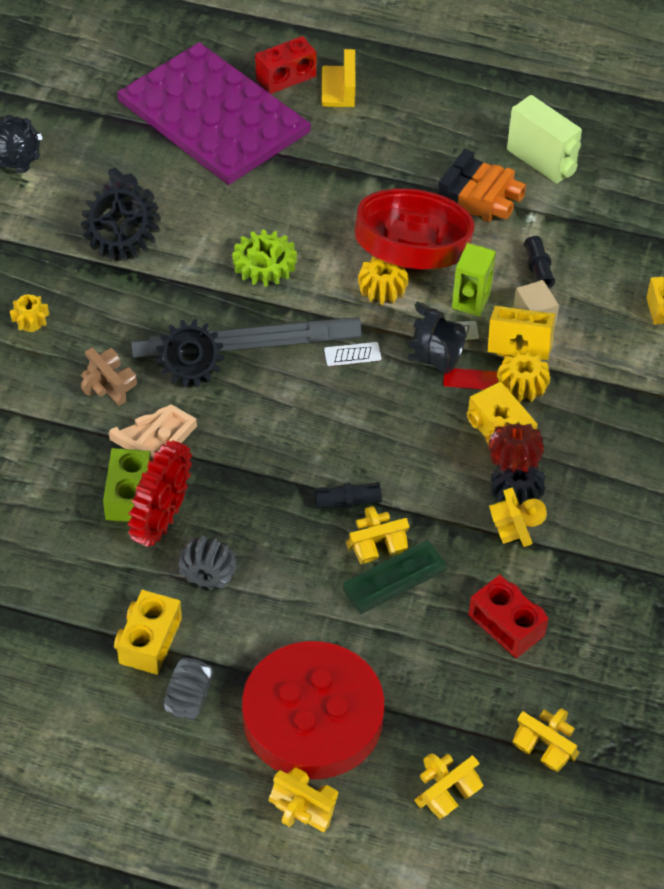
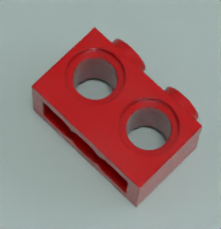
M301 36L255 53L256 80L268 93L272 94L316 77L315 49Z
M501 575L494 578L471 596L468 616L516 659L546 634L549 617L546 616L542 607L529 601L516 584L508 582ZM517 624H524L528 627H521Z

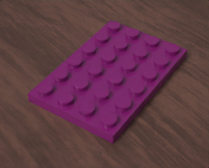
M200 42L117 92L118 101L227 185L235 182L311 132V123Z

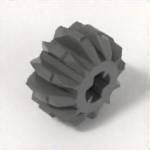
M204 535L200 539L191 537L189 543L185 544L179 556V574L187 577L188 583L198 584V588L201 586L207 587L209 590H213L214 587L224 588L226 583L230 582L231 577L234 576L236 552L228 549V543L218 542L217 538L211 540Z
M181 659L176 668H174L166 690L167 693L164 699L165 711L182 719L193 720L203 708L213 678L212 666L204 664L203 661L197 659Z

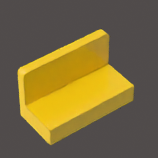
M344 49V66L322 67L323 107H355V49Z

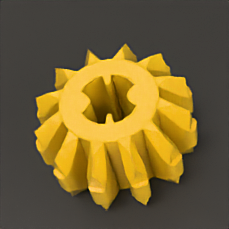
M372 256L370 262H363L358 274L361 295L368 296L370 303L378 300L381 305L385 301L394 304L397 298H403L408 286L409 277L407 276L406 268Z
M515 351L512 357L505 356L497 372L498 381L502 382L514 397H517L519 403L525 398L532 403L535 397H543L550 383L548 363L541 362L540 355L530 356L529 351L524 355H520Z

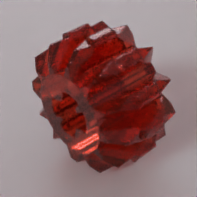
M519 421L516 424L505 422L504 427H495L494 433L490 435L488 450H490L492 464L499 465L501 470L512 469L513 473L516 470L527 472L529 467H538L542 454H544V443L541 431L533 429L532 424L521 425Z

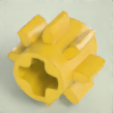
M26 294L17 301H13L14 309L10 311L11 321L17 322L18 330L23 329L28 332H35L41 326L47 325L45 317L49 316L48 304H42L41 296L36 297Z

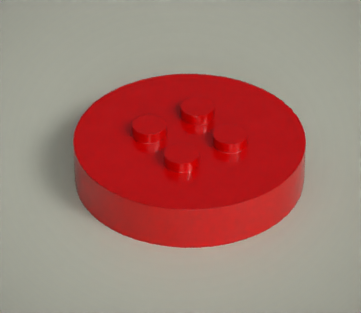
M387 189L372 193L360 202L357 209L354 235L359 245L365 251L380 260L413 269H439L459 262L467 243H472L474 221L465 208L439 194L417 189Z
M321 641L298 642L284 646L261 660L251 672L246 682L242 697L245 735L258 757L277 771L281 770L287 774L293 768H298L307 773L309 780L327 779L344 774L362 763L373 751L380 738L384 718V694L381 683L365 660L342 646Z

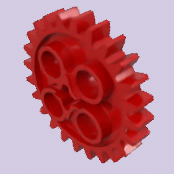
M168 440L166 445H161L159 452L155 451L153 462H148V470L146 473H142V478L136 487L135 497L132 499L134 507L129 512V515L132 517L128 522V526L131 527L128 534L131 535L130 539L147 547L150 545L154 546L156 541H160L162 534L167 533L168 524L172 525L173 516L179 512V508L184 500L185 490L188 488L186 481L191 476V473L188 471L192 466V462H190L192 454L189 453L190 448L187 445L174 440Z

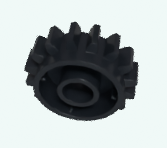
M193 319L191 325H186L184 320H180L179 328L176 329L172 325L168 326L169 336L160 335V339L165 344L164 346H156V351L163 353V356L156 359L157 364L166 365L162 370L163 376L169 373L173 375L171 383L174 384L178 379L183 380V388H187L189 381H193L196 387H200L201 378H204L207 382L212 380L209 374L210 371L219 373L220 368L215 362L224 360V356L217 354V351L223 348V343H215L214 340L217 338L218 333L217 331L211 334L207 332L209 324L206 323L201 328L197 326V319ZM187 346H193L198 350L199 356L194 361H186L181 355L182 349Z

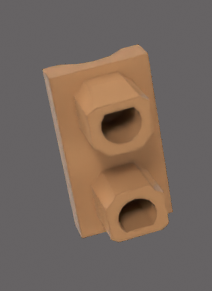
M93 347L85 351V355L90 362L87 370L81 375L83 378L81 383L82 391L88 396L98 394L100 397L107 393L118 406L125 403L126 392L137 385L136 374L130 367H126L117 373L114 371L121 364L118 354L112 348L99 354Z

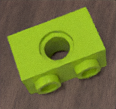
M467 243L456 266L452 309L481 316L491 293L496 257L495 250Z

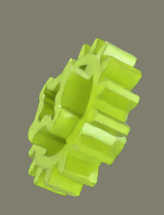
M262 230L261 235H257L252 231L250 232L249 239L242 236L240 238L241 244L234 245V252L232 254L235 272L241 273L242 280L252 278V285L257 284L258 281H263V285L268 286V282L272 280L275 284H279L280 277L289 279V272L295 271V263H297L295 244L293 242L288 243V236L286 235L280 238L277 237V231H274L271 235H267L266 230Z

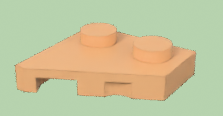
M168 405L157 410L154 414L144 415L135 419V424L120 431L118 427L112 428L109 431V439L125 449L151 451V462H153L155 451L159 452L161 445H166L168 440L182 443L197 427V419L173 405Z

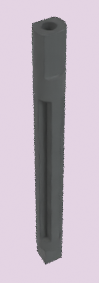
M360 317L207 331L210 334L217 331L218 336L214 341L215 343H223V348L218 351L362 337ZM149 336V339L131 340L133 357H162L163 353L157 352L156 346H164L165 343L160 339V336ZM193 346L184 347L181 351V355L198 353V350Z

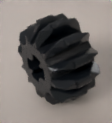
M513 457L510 458L508 463L500 461L497 470H494L491 475L492 496L497 497L498 502L504 501L506 498L503 490L513 487L519 505L528 499L539 500L544 496L546 488L544 486V472L538 471L537 463L527 464L526 457L521 462H517Z

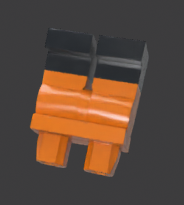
M464 149L454 161L453 167L451 166L440 179L438 194L458 203L469 214L478 217L482 216V220L490 223L494 216L507 220L512 214L514 202L507 198L521 202L525 196L526 184L514 180L515 170L484 163L474 158L475 152Z

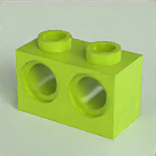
M111 449L103 498L105 520L130 521L132 516L129 515V512L134 507L132 499L135 497L136 487L142 478V473H146L148 470V462L151 461V451Z

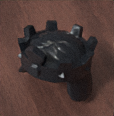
M13 115L0 117V166L3 168H14L16 172L26 173L30 169L29 164L34 160H38L41 155L39 147L42 135L35 130L31 124L32 121L26 117L24 119L18 116L14 117Z
M417 301L415 304L416 311L425 317L422 320L416 319L413 325L415 332L413 340H409L408 347L415 349V354H408V360L423 362L429 365L433 364L443 374H449L456 366L462 353L466 339L465 328L460 323L446 320L443 312L427 307L424 303Z

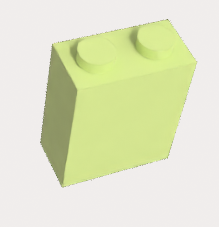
M530 95L512 107L507 150L555 184H558L564 178L571 177L577 169L582 129Z

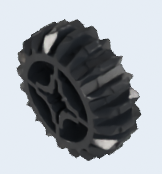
M115 182L114 189L112 190L108 185L104 184L103 189L105 193L103 194L94 191L96 200H86L90 210L82 211V216L87 220L81 222V227L87 230L83 236L87 241H90L89 246L93 250L98 249V254L102 257L108 254L112 261H115L118 255H120L123 261H127L128 253H131L134 258H138L137 250L140 248L144 252H148V247L145 243L147 241L155 243L156 239L151 233L160 232V227L155 223L161 220L159 213H155L159 207L156 202H151L153 199L151 194H144V189L141 186H137L134 189L130 182H127L124 188H122L120 182ZM124 202H132L139 205L142 213L136 214L135 211H127ZM110 206H112V209L110 210V212H108L107 214H104V212H105ZM123 215L126 221H122L123 224L119 228L116 222H120L119 219ZM139 228L136 234L130 238L131 232ZM106 229L108 232H115L118 242L106 240L101 236L100 230Z

